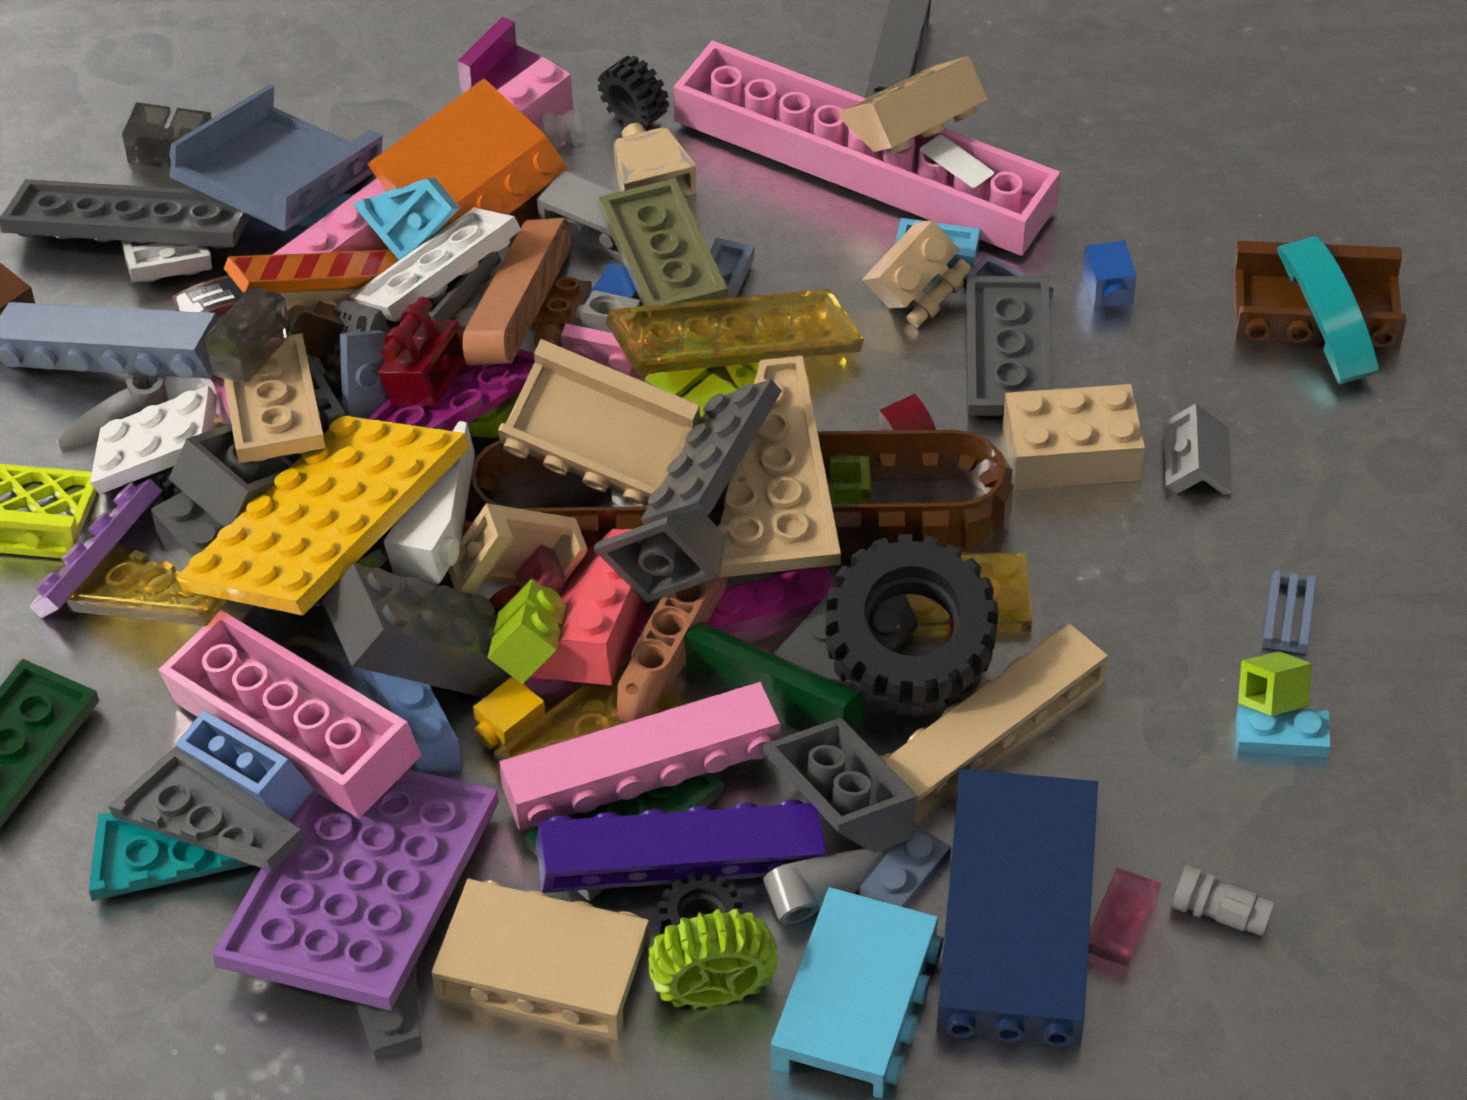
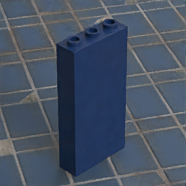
M970 769L959 770L936 1032L948 1033L958 1038H967L973 1035L993 1037L1010 1043L1024 1040L1045 1042L1053 1047L1081 1046L1085 1019L1098 781Z

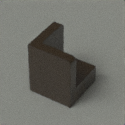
M321 301L318 302L314 311L299 308L290 324L277 319L273 325V329L278 337L302 333L306 354L324 360L328 358L345 327L334 306Z

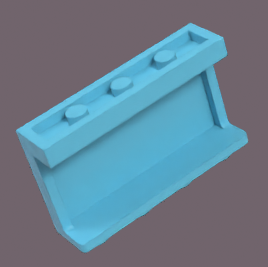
M828 887L771 1042V1069L790 1074L793 1062L796 1061L873 1084V1096L883 1099L888 1083L896 1085L901 1073L903 1056L898 1055L902 1042L910 1044L917 1022V1016L912 1015L915 1003L924 1004L931 977L925 975L929 963L937 965L941 955L944 937L937 936L938 916Z

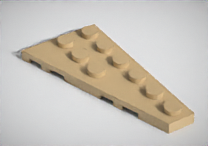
M803 356L760 360L754 384L772 379L782 392L730 478L721 523L718 525V528L726 535L718 578L841 565V551Z

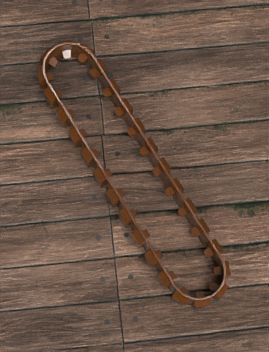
M960 430L817 431L827 482L954 480L968 482L986 493L975 500L958 503L831 504L841 554H855L860 549L867 551L873 542L883 538H887L889 544L897 543L898 535L912 534V541L924 542L925 535L938 538V546L947 548L948 544L952 543L961 548L962 551L973 550L990 541L996 531L1002 530L1012 511L1013 470L1002 452L989 440L973 432ZM499 440L487 446L474 459L465 512L466 519L469 522H474L486 503L500 505L491 499L509 488L526 485L586 484L582 481L583 477L571 472L561 475L547 469L543 465L544 461L528 455L527 458H520L512 455L503 448L504 444L500 443ZM648 506L518 509L576 518L588 550L612 529H635L643 526L641 518ZM714 506L710 514L706 515L717 527L721 523L724 506Z

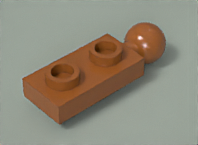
M574 277L555 279L534 320L533 344L535 349L540 339L562 347L561 334L566 323L574 325L577 308L580 304L584 305L588 300V294L592 290V281H582Z

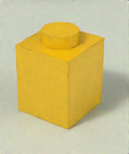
M513 677L509 678L473 706L476 726L474 732L476 737L486 748L496 749L506 759L546 728L544 701Z

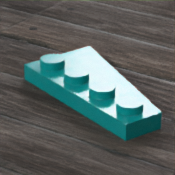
M98 813L89 894L91 901L241 868L251 864L114 818L111 813Z

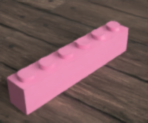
M761 682L499 761L502 788L519 831L530 827H539L540 822L547 821L555 816L587 813L598 806L621 799H633L643 792L659 787L675 786L685 779L708 772H720L730 765L746 760L762 759L766 757L763 752V744L780 739V723Z

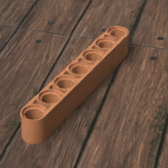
M566 218L526 220L523 223L521 231L518 232L465 328L463 334V353L467 365L511 364L569 254L571 231Z

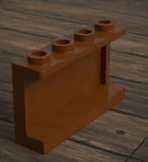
M1237 241L1233 266L1235 340L1325 344L1322 333L1298 282L1292 284L1277 252L1278 246L1288 243ZM1324 244L1336 260L1352 290L1366 324L1372 345L1379 347H1401L1406 325V315L1401 313L1398 278L1402 262L1401 248Z

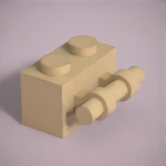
M933 220L915 222L866 274L862 281L888 308H904L911 302L915 308L906 319L911 325L919 328L927 318L932 319L940 311L939 305L951 292L957 293L964 285L963 279L972 271V268L962 259L952 269L946 265L960 249ZM936 277L939 282L926 295L922 290Z

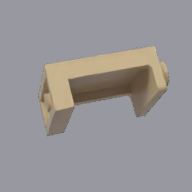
M486 503L461 539L458 559L453 566L449 567L448 571L454 589L472 595L475 594L483 581L525 586L531 579H534L541 586L549 587L558 593L579 562L583 560L587 553V546L576 518Z

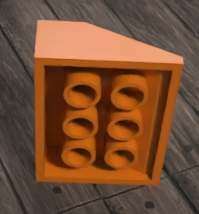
M485 78L367 163L386 191L435 177L460 207L437 233L472 208L509 215L550 184L562 170L567 171L569 169L548 137Z

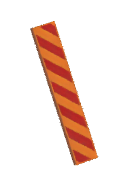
M391 250L230 256L226 261L224 269L244 294L361 288L399 260Z

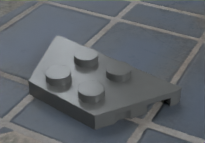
M873 544L867 550L868 554L872 552ZM827 594L774 654L850 688V681H841L834 671L835 661L829 659L826 648L825 619ZM905 594L883 601L871 612L869 617V630L881 645L893 652H897L918 628V620Z

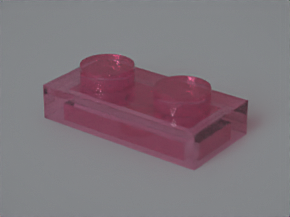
M1116 868L1090 928L1088 953L1129 967L1159 896L1161 883Z

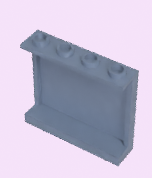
M269 84L171 143L169 154L171 159L170 178L280 230L286 231L373 174L367 163L382 153L383 135L370 129L349 142L275 108V86Z

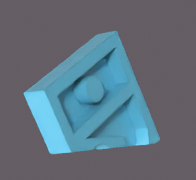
M435 177L356 201L353 205L398 260H401L432 238L460 209L458 204Z

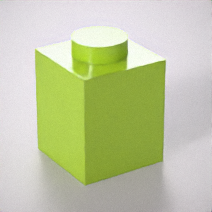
M1280 651L1242 660L1238 703L1270 716L1309 706L1312 663Z

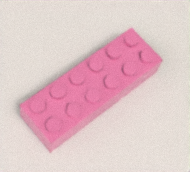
M222 610L158 669L176 704L197 717L205 710L288 758L311 784L314 791L358 819L422 756L407 721Z

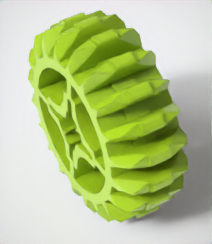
M716 909L713 913L705 915L699 912L697 917L691 919L682 917L679 925H668L665 927V934H659L654 937V945L649 948L650 957L648 958L651 982L654 983L655 991L660 993L662 1000L672 1001L674 1007L688 1004L695 1010L699 1006L710 1008L717 1005H728V1003L736 1000L743 1002L746 995L760 993L761 986L771 983V976L777 972L776 963L778 958L776 953L778 950L775 937H772L771 930L767 928L764 919H755L754 914L748 912L740 915L737 909H732L728 913H721L719 909Z

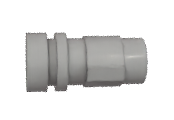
M1186 864L1171 908L1186 913L1187 909L1194 911L1192 916L1199 919L1202 915L1216 919V922L1237 930H1245L1258 936H1263L1275 901L1259 896L1254 891L1230 882L1227 884L1216 880V874L1208 872L1207 876L1201 874L1202 869Z

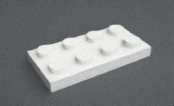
M472 208L349 296V299L352 302L382 310L387 320L401 321V314L409 304L415 303L422 296L433 298L443 293L448 287L447 284L454 278L472 272L478 267L479 260L489 253L500 251L508 246L510 238L520 232L521 228L514 216Z

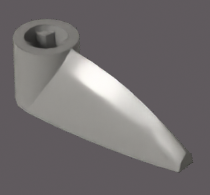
M129 374L126 380V389L114 394L87 411L56 438V443L60 450L97 442L100 428L108 422L141 412L150 405H159L169 401L163 376Z
M868 849L831 854L788 863L767 873L763 882L779 922L784 925H790L813 916L821 909L828 887L849 893L859 890L863 882L888 854L887 849L876 853Z

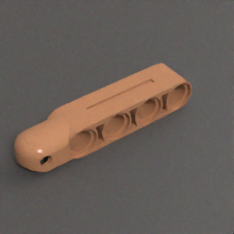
M727 577L715 578L661 598L634 645L631 661L618 682V721L627 723L649 716L659 698L671 689L686 662L685 636L698 623L704 622L707 624L725 592Z

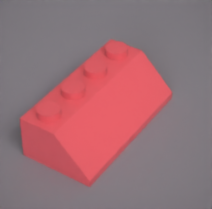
M612 529L598 542L632 529ZM595 544L587 550L583 560L579 562L566 580L559 595L563 603L566 604L563 624L560 627L561 634L558 648L530 677L611 686L614 682L647 602L594 551Z

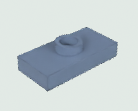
M375 330L340 334L342 409L345 412V416L368 418L387 401V393L381 384L378 371L386 361L381 356V350L385 346V332Z

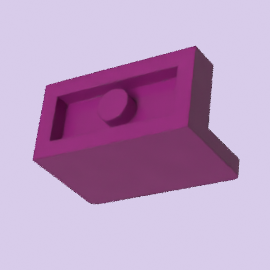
M502 16L457 60L460 89L467 91L485 78L498 90L538 61L540 55L517 45L515 22Z

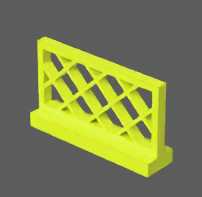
M0 464V479L3 480L0 482V496L10 491L17 495V497L0 504V553L62 558L72 546L79 542V535L97 494V491L90 484L92 472ZM30 482H42L44 484L28 492L22 487ZM73 485L85 486V489L71 495L64 491V489ZM53 494L59 499L45 507H41L37 503V501ZM27 506L32 512L17 510ZM66 510H69L73 514V516L59 514Z

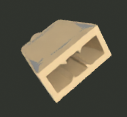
M632 123L624 128L622 138H618L614 142L615 168L620 191L676 178L684 197L696 194V165L667 128L661 127L646 131L640 123Z

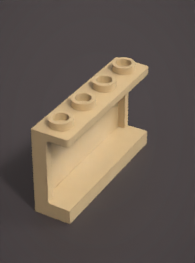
M540 339L534 352L535 363L506 424L501 423L498 429L500 443L504 444L503 448L520 458H527L530 455L544 461L543 465L547 469L557 474L566 475L567 472H571L583 477L582 481L595 490L606 492L607 488L621 493L623 494L622 498L633 506L647 507V505H650L648 503L650 495L662 485L668 475L667 467L680 455L685 447L687 434L697 425L700 419V405Z
M467 878L431 972L435 998L618 1040L624 1025L623 1007L642 952L648 951L650 945L649 920L640 918L632 912L621 911L617 913L596 908L584 901L569 902L549 897L540 891L525 892L505 887L496 881L487 880L482 882Z

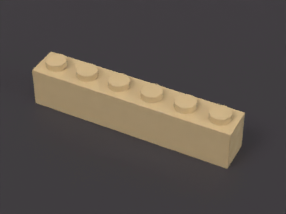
M1069 623L1059 632H1052L1046 635L1038 647L1026 656L1015 658L1007 666L1006 670L995 679L982 682L976 688L973 695L961 704H953L948 707L940 719L931 726L914 732L907 743L897 751L886 753L880 757L918 796L915 824L958 792L960 769L988 770L1103 684L1108 655Z

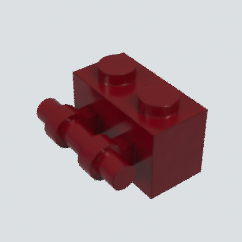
M423 296L419 297L415 303L409 304L401 314L402 322L398 327H394L389 331L384 340L385 346L381 350V356L386 361L378 371V374L392 406H436L466 362L463 353V333L458 321L431 320L429 312L433 305L428 298Z

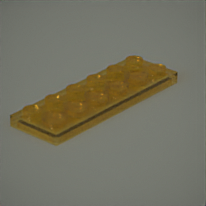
M830 289L609 309L605 322L638 375L757 363L760 360L803 356L805 358L860 352L864 342L863 336Z

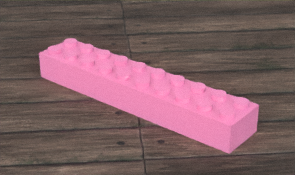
M713 40L673 87L675 122L917 216L933 220L936 223L980 228L979 240L1021 256L1028 249L1058 204L1060 171L946 128L926 138H923L922 134L911 138L913 145L898 153L891 154L889 149L874 152L839 116V112L866 98ZM938 135H943L994 171V175L977 187L971 188L919 149Z

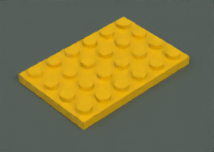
M343 416L336 419L329 426V430L323 435L325 448L303 453L287 470L278 474L274 479V486L263 495L250 501L246 506V510L231 524L222 528L217 535L218 537L190 559L189 565L176 576L182 590L186 592L304 615L343 576L349 567L356 563L471 447L465 434L351 416Z

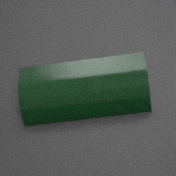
M704 622L695 625L685 636L687 680L717 694H722L761 682L778 721L798 731H803L841 717L856 732L864 720L865 699L862 693Z

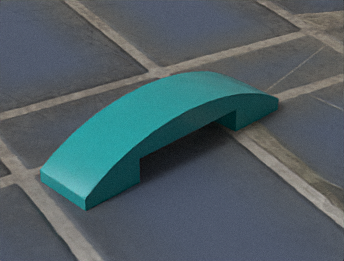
M1317 236L1278 246L1277 252L1292 284L1298 282L1325 340L1323 351L1339 385L1378 374L1379 367L1363 316L1344 274L1328 248Z

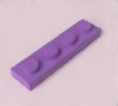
M151 479L136 487L132 483L128 484L114 498L113 501L118 506L109 515L107 512H104L90 525L88 531L92 535L84 544L80 541L77 542L62 557L61 560L66 565L59 573L56 574L52 571L37 585L35 590L39 595L29 607L41 618L58 610L162 490Z

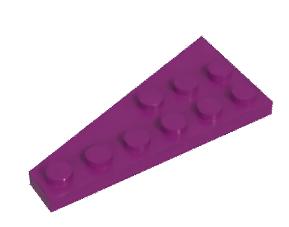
M519 349L511 364L470 366L465 362L436 406H392L388 399L367 419L453 431L459 421L467 422L468 424L521 392L535 363L534 352Z

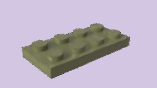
M676 178L599 197L600 211L649 320L728 300L727 285Z

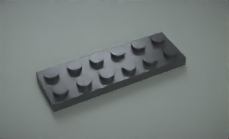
M25 179L1 215L0 226L2 233H13L22 237L45 235L56 236L59 239L77 237L93 238L100 242L124 240L133 241L136 244L156 242L171 243L178 247L203 245L214 249H224L236 245L251 215L195 189Z

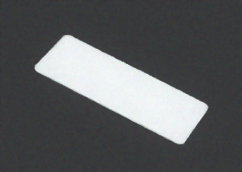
M938 135L919 149L971 188L977 187L994 175V171L943 135Z

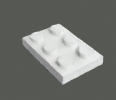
M209 385L195 391H186L177 398L159 405H150L141 412L123 419L112 420L105 426L100 427L90 484L98 494H102L174 466L187 438L213 430L217 395Z

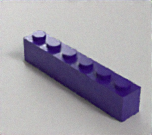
M787 800L778 805L759 807L754 803H742L730 809L712 810L708 806H697L688 809L686 812L666 813L661 809H651L642 812L640 815L620 816L617 813L607 812L598 814L594 818L585 819L555 816L539 823L536 838L543 893L672 884L678 878L682 883H687V874L694 873L695 879L698 881L702 880L703 872L711 873V881H715L718 876L726 880L765 877L767 873L779 866L825 856L826 854L819 811L811 803H803L800 800Z

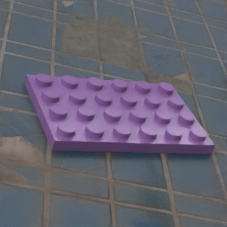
M408 769L359 819L316 791H313L288 820L301 829L305 841L273 871L260 869L212 953L214 966L392 1011L499 803L498 790Z

